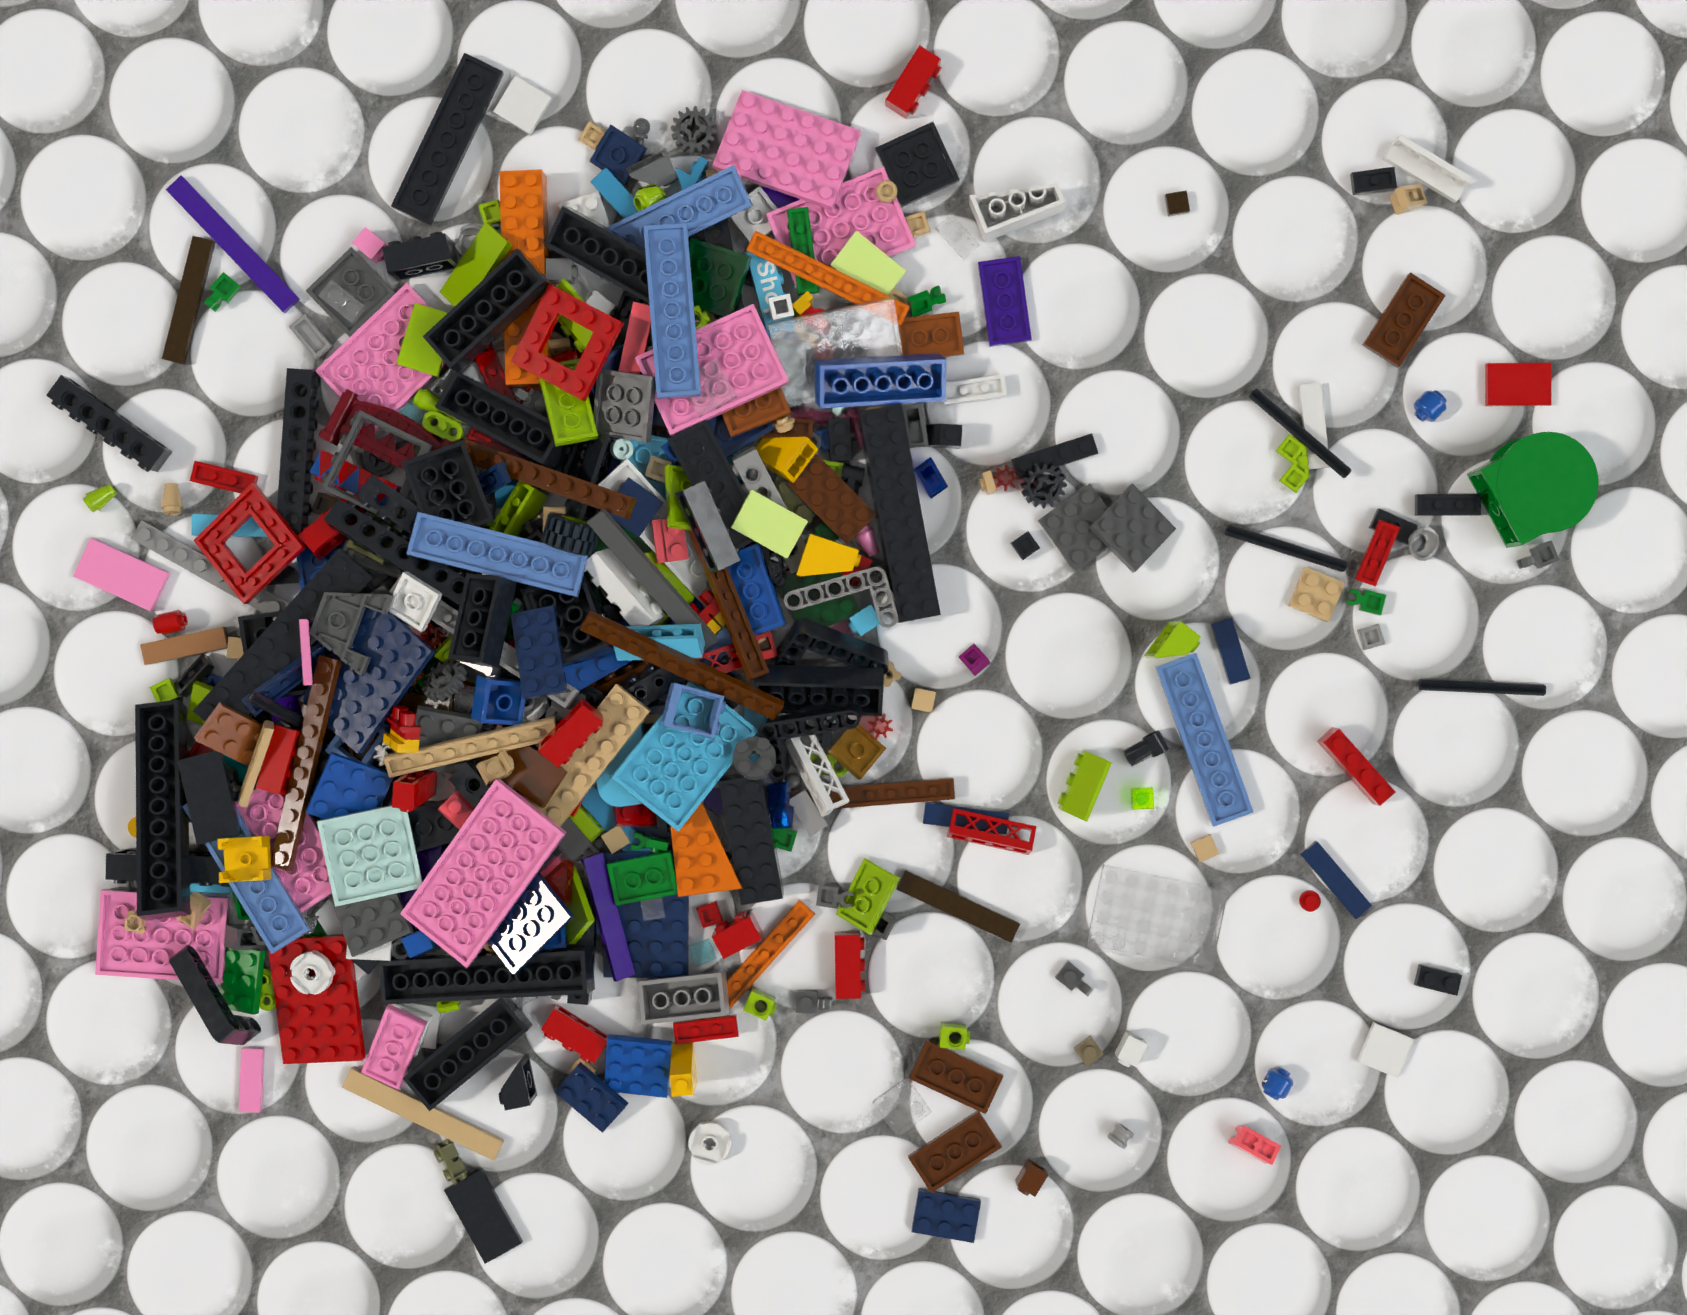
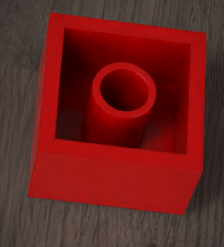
M744 910L736 914L731 922L728 923L727 920H724L717 924L711 937L722 958L725 959L762 940L763 931L753 912L747 913Z

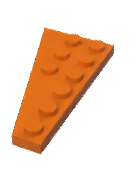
M701 802L679 832L671 827L678 897L743 889L713 823L706 812V808Z

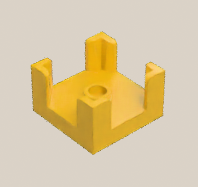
M270 836L218 839V850H224L225 871L219 872V883L271 879Z

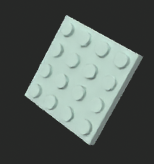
M392 805L317 821L335 907L419 888L422 884V877L408 812H401L400 808H392Z

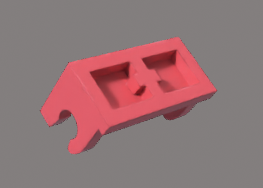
M1245 1125L1242 1127L1237 1126L1235 1128L1237 1131L1236 1136L1231 1137L1228 1143L1263 1163L1273 1165L1281 1145Z

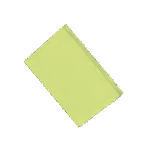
M858 231L854 232L830 264L833 269L886 295H889L906 272L904 268Z
M751 489L731 528L779 555L788 558L808 521Z

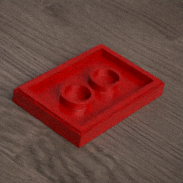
M1551 363L1485 364V406H1551Z

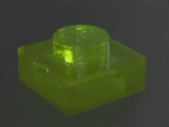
M1153 787L1131 788L1132 810L1154 809Z

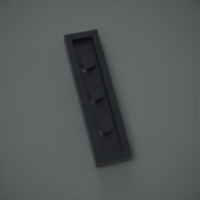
M1091 433L1011 459L1016 478L1020 480L1023 479L1022 475L1029 474L1026 470L1027 468L1034 469V463L1038 467L1041 466L1042 461L1047 466L1053 463L1056 468L1096 455L1098 450Z

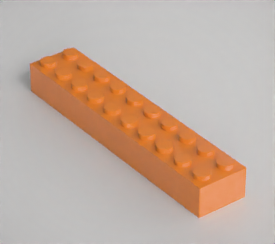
M542 169L499 171L501 234L512 244L503 261L518 248L530 258L546 277V258L549 259V248L544 245L549 235L547 176ZM542 296L504 330L505 382L511 389L528 386L531 388L541 387L538 376L512 363L511 360ZM547 341L542 354L552 359Z

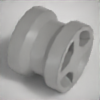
M1116 1122L1114 1131L1109 1133L1107 1137L1113 1143L1125 1149L1127 1141L1134 1136V1133Z

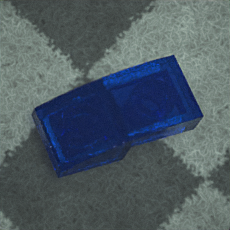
M788 782L772 783L768 786L769 814L773 829L793 827L794 807L789 804L791 784Z

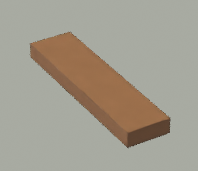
M219 627L140 644L144 665H150L225 649L228 645L226 628Z

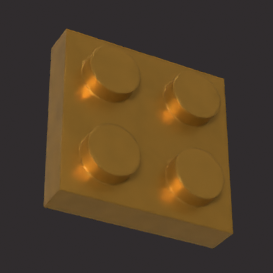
M859 724L856 728L847 729L830 748L828 753L860 780L886 750V747Z

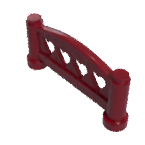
M348 389L342 393L325 429H321L318 437L338 446L345 432L349 434L352 428L350 421L354 414L361 410L432 445V451L454 444L445 438L443 441L437 440L423 426L400 412L385 406L358 400V394ZM372 423L360 430L354 443L355 446L403 469L401 462L415 458L413 443L410 442L396 450L394 434L390 433L377 440L375 425Z

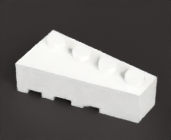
M1057 183L1032 186L1029 189L1022 190L1017 188L1010 189L1007 192H989L988 194L978 196L977 194L969 195V205L984 242L1061 213L1065 207V200Z
M610 549L595 552L587 559L585 571L587 570L594 579L591 581L597 587L600 585L608 594L606 598L611 604L619 606L621 609L619 613L630 626H653L666 617L661 606Z

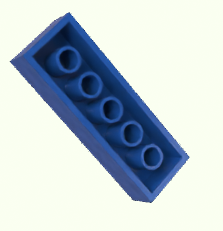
M940 353L815 360V403L819 408L946 401V358Z

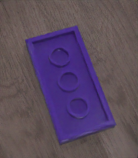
M1020 256L978 262L989 347L1031 341Z

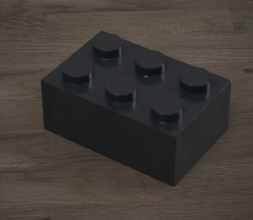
M442 232L431 233L430 237L425 238L421 236L411 237L409 241L402 243L401 241H392L388 243V246L382 247L387 272L397 281L455 269L459 263L455 243Z

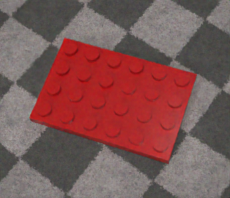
M344 934L302 936L273 954L269 951L283 1064L363 1061L366 1058L355 966L352 961L353 959H346L347 942ZM312 950H317L325 955L336 971L330 986L323 992L315 995L310 993L303 994L298 991L290 978L292 976L290 966L293 960L299 955ZM308 968L310 971L308 975L310 977L316 976L315 971Z

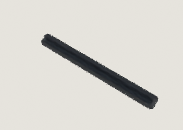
M1254 389L1249 395L1252 401L1342 478H1346L1351 473L1350 467L1260 390Z
M1232 524L1227 525L1225 529L1226 536L1340 572H1344L1347 568V561Z
M1420 679L1418 682L1419 690L1536 696H1544L1546 694V685L1434 679Z
M252 691L248 696V701L300 730L302 729L303 716L256 691ZM326 729L323 742L330 744L336 734ZM343 742L341 747L349 752L348 745Z

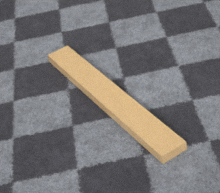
M555 716L419 747L418 753H392L384 755L383 760L388 776L391 778L499 753L502 750L507 751L538 744L557 725Z
M354 1067L350 1069L342 1088L493 1161L504 1142L503 1139L437 1107L429 1111L419 1098L373 1079Z

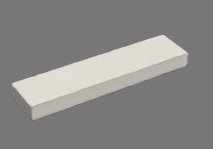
M1321 383L1299 385L1302 426L1328 449ZM1306 447L1309 470L1329 468L1324 461Z

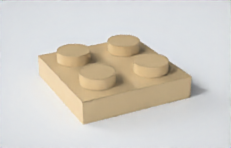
M1304 567L1288 606L1329 622L1345 583L1311 568Z

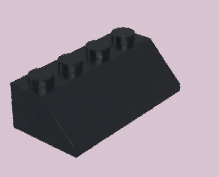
M466 574L448 659L479 666L499 668L516 582L501 576Z

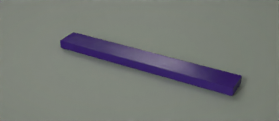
M182 175L166 189L283 313L288 312L300 300Z

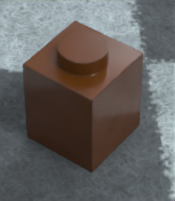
M1027 1159L1015 1179L1018 1186L1017 1189L1026 1196L1031 1194L1035 1197L1048 1177V1173L1045 1168Z

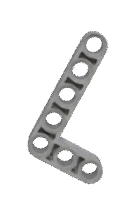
M872 567L793 590L784 597L786 608L795 611L869 589L879 624L882 627L890 628L898 621V614L886 573L880 567ZM878 571L882 575L879 583L871 581V572ZM852 577H858L861 580L860 588L853 589L850 587L849 581ZM832 583L839 584L841 587L840 593L837 595L831 594L829 592V585ZM811 589H817L820 592V598L817 601L809 599L808 592ZM881 591L885 592L888 596L886 603L883 604L876 600V594ZM797 595L800 599L799 605L796 607L789 606L787 603L788 597ZM885 612H890L893 615L894 619L891 624H885L882 621V615Z

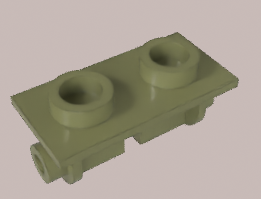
M446 1139L441 1142L443 1146L434 1145L436 1150L433 1153L438 1163L442 1162L445 1167L443 1174L447 1182L451 1181L456 1185L455 1179L458 1178L459 1181L467 1177V1170L461 1158L453 1162L452 1158L459 1154L454 1142Z

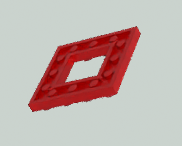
M548 284L511 362L586 402L624 323ZM560 314L593 331L575 370L542 354Z
M253 483L193 540L243 604H249L306 548L260 488ZM253 517L273 542L274 546L247 571L225 542L247 520Z

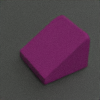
M972 644L959 656V659L974 676L990 664L989 659L975 644Z

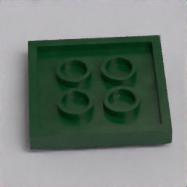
M691 238L689 253L694 307L699 305L701 310L723 317L734 313L752 257Z
M797 572L786 577L785 586H777L784 600L785 595L790 591L843 575L841 572L798 576L796 575ZM832 583L829 585V592L831 594L837 595L840 593L841 587L839 584ZM811 589L808 592L809 599L817 601L820 598V592L817 589ZM852 594L803 609L789 610L794 622L797 619L806 618L827 627L860 611ZM791 595L788 597L787 603L791 607H796L799 605L800 599L797 595Z

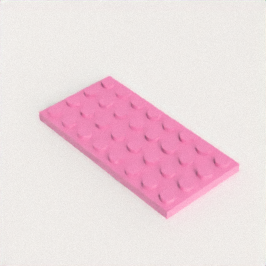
M498 778L493 782L400 914L467 968L475 960L567 832Z

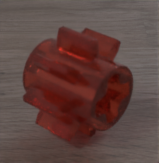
M1005 465V470L996 468L999 472L998 476H993V479H997L999 482L996 484V487L998 488L1003 485L1004 491L1008 490V486L1016 488L1014 481L1020 479L1014 475L1017 469L1014 468L1009 471L1008 465ZM1005 472H1008V475L1012 477L1011 480L1007 481V484L1001 480V476H1005Z
M429 623L428 628L422 631L419 637L435 650V645L443 646L442 639L446 635L440 632L442 630L441 626H437L434 629V625ZM435 634V638L429 640V636Z
M883 713L882 718L874 716L875 720L873 722L868 721L872 725L868 732L874 731L876 733L875 739L879 737V734H883L887 738V730L893 731L888 726L892 719L886 721L885 713ZM879 720L881 723H886L882 732L874 728Z

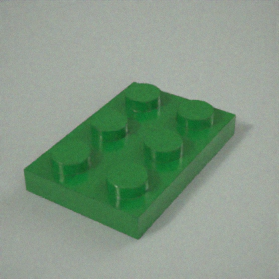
M671 851L609 862L607 864L616 906L678 894Z
M226 947L224 982L221 983V994L230 1010L252 1015L259 1014L266 950H233Z

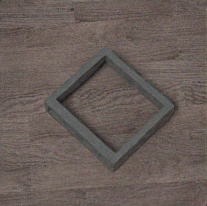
M360 410L351 419L350 425H352L349 434L345 432L340 442L343 446L339 453L335 452L331 460L333 466L330 472H325L321 483L324 484L323 489L376 514L378 510L373 506H370L368 509L358 502V497L334 486L365 420L421 447L417 457L431 452L433 446ZM406 478L399 494L408 499L412 489ZM398 506L394 509L393 514L395 518H399L403 507Z

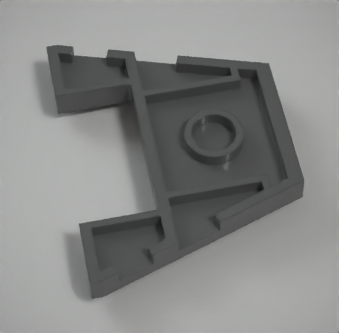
M324 592L309 633L327 649L339 656L345 664L352 667L358 675L365 676L371 657L351 650L366 607L383 614H388L394 596L388 594Z

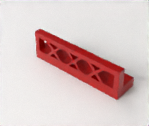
M771 631L755 636L757 642L759 639L767 637L769 647L761 650L764 660L778 656ZM733 643L705 652L702 658H694L696 660L705 658L711 661L709 666L723 673L743 668L738 655H736ZM726 652L731 656L727 662L719 663L716 661L719 653Z
M953 808L946 837L1029 855L1033 849L1036 826ZM956 816H965L969 824L965 827L955 826ZM983 820L987 822L990 828L985 832L979 831L975 823ZM1001 824L1006 825L1011 833L1001 836L995 828ZM1021 829L1029 830V841L1020 840L1016 832Z

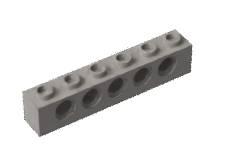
M754 446L732 457L734 463L730 466L736 477L740 475L744 481L741 483V486L746 495L749 494L751 489L756 492L758 488L764 487L767 489V494L764 497L786 508ZM751 468L757 470V475L754 478L746 477L747 470ZM801 535L795 544V551L791 552L788 558L781 557L785 570L789 568L791 573L798 570L806 546Z

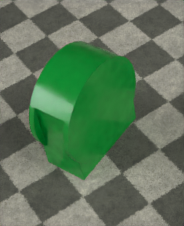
M1539 432L1508 442L1497 450L1489 462L1467 473L1476 493L1481 494V502L1506 548L1522 546L1540 535L1564 531L1578 524L1591 510L1596 500L1599 486L1597 468L1587 449L1570 436L1557 432Z

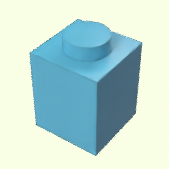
M869 605L850 617L851 623L848 624L854 635L859 633L862 636L879 625L875 610Z

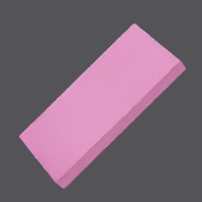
M90 538L73 577L146 610L153 611L170 573L99 540Z
M388 1004L361 1073L400 1090L404 1082L402 1078L409 1070L427 1021Z

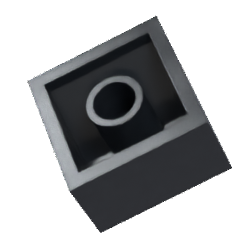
M525 1054L501 1088V1092H499V1101L501 1105L504 1104L505 1111L530 1106L537 1096L529 1054Z

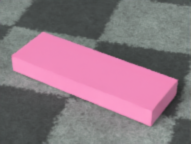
M299 619L303 685H312L309 621L307 619Z
M241 1048L239 1112L260 1113L262 1111L265 1048Z

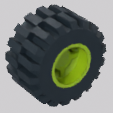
M551 513L547 516L541 540L548 546L558 550L590 556L595 553L599 536L587 524V520L584 521L561 513Z

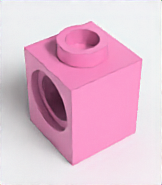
M366 227L352 242L353 245L376 264L384 260L382 247L388 245Z

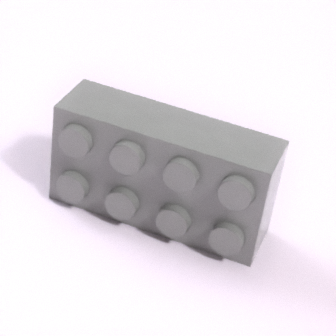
M726 971L644 979L637 982L642 1025L719 1017L730 1014Z

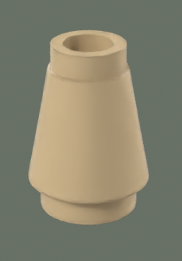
M166 483L164 484L165 488L161 504L163 514L180 515L183 505L178 484Z

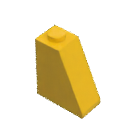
M807 437L762 438L756 446V450L766 469L792 483L796 481L818 451V448Z
M810 533L796 575L809 576L853 571L854 566L858 567L862 555L858 554L859 549Z
M694 1042L672 1043L670 1065L672 1097L694 1094L698 1083Z

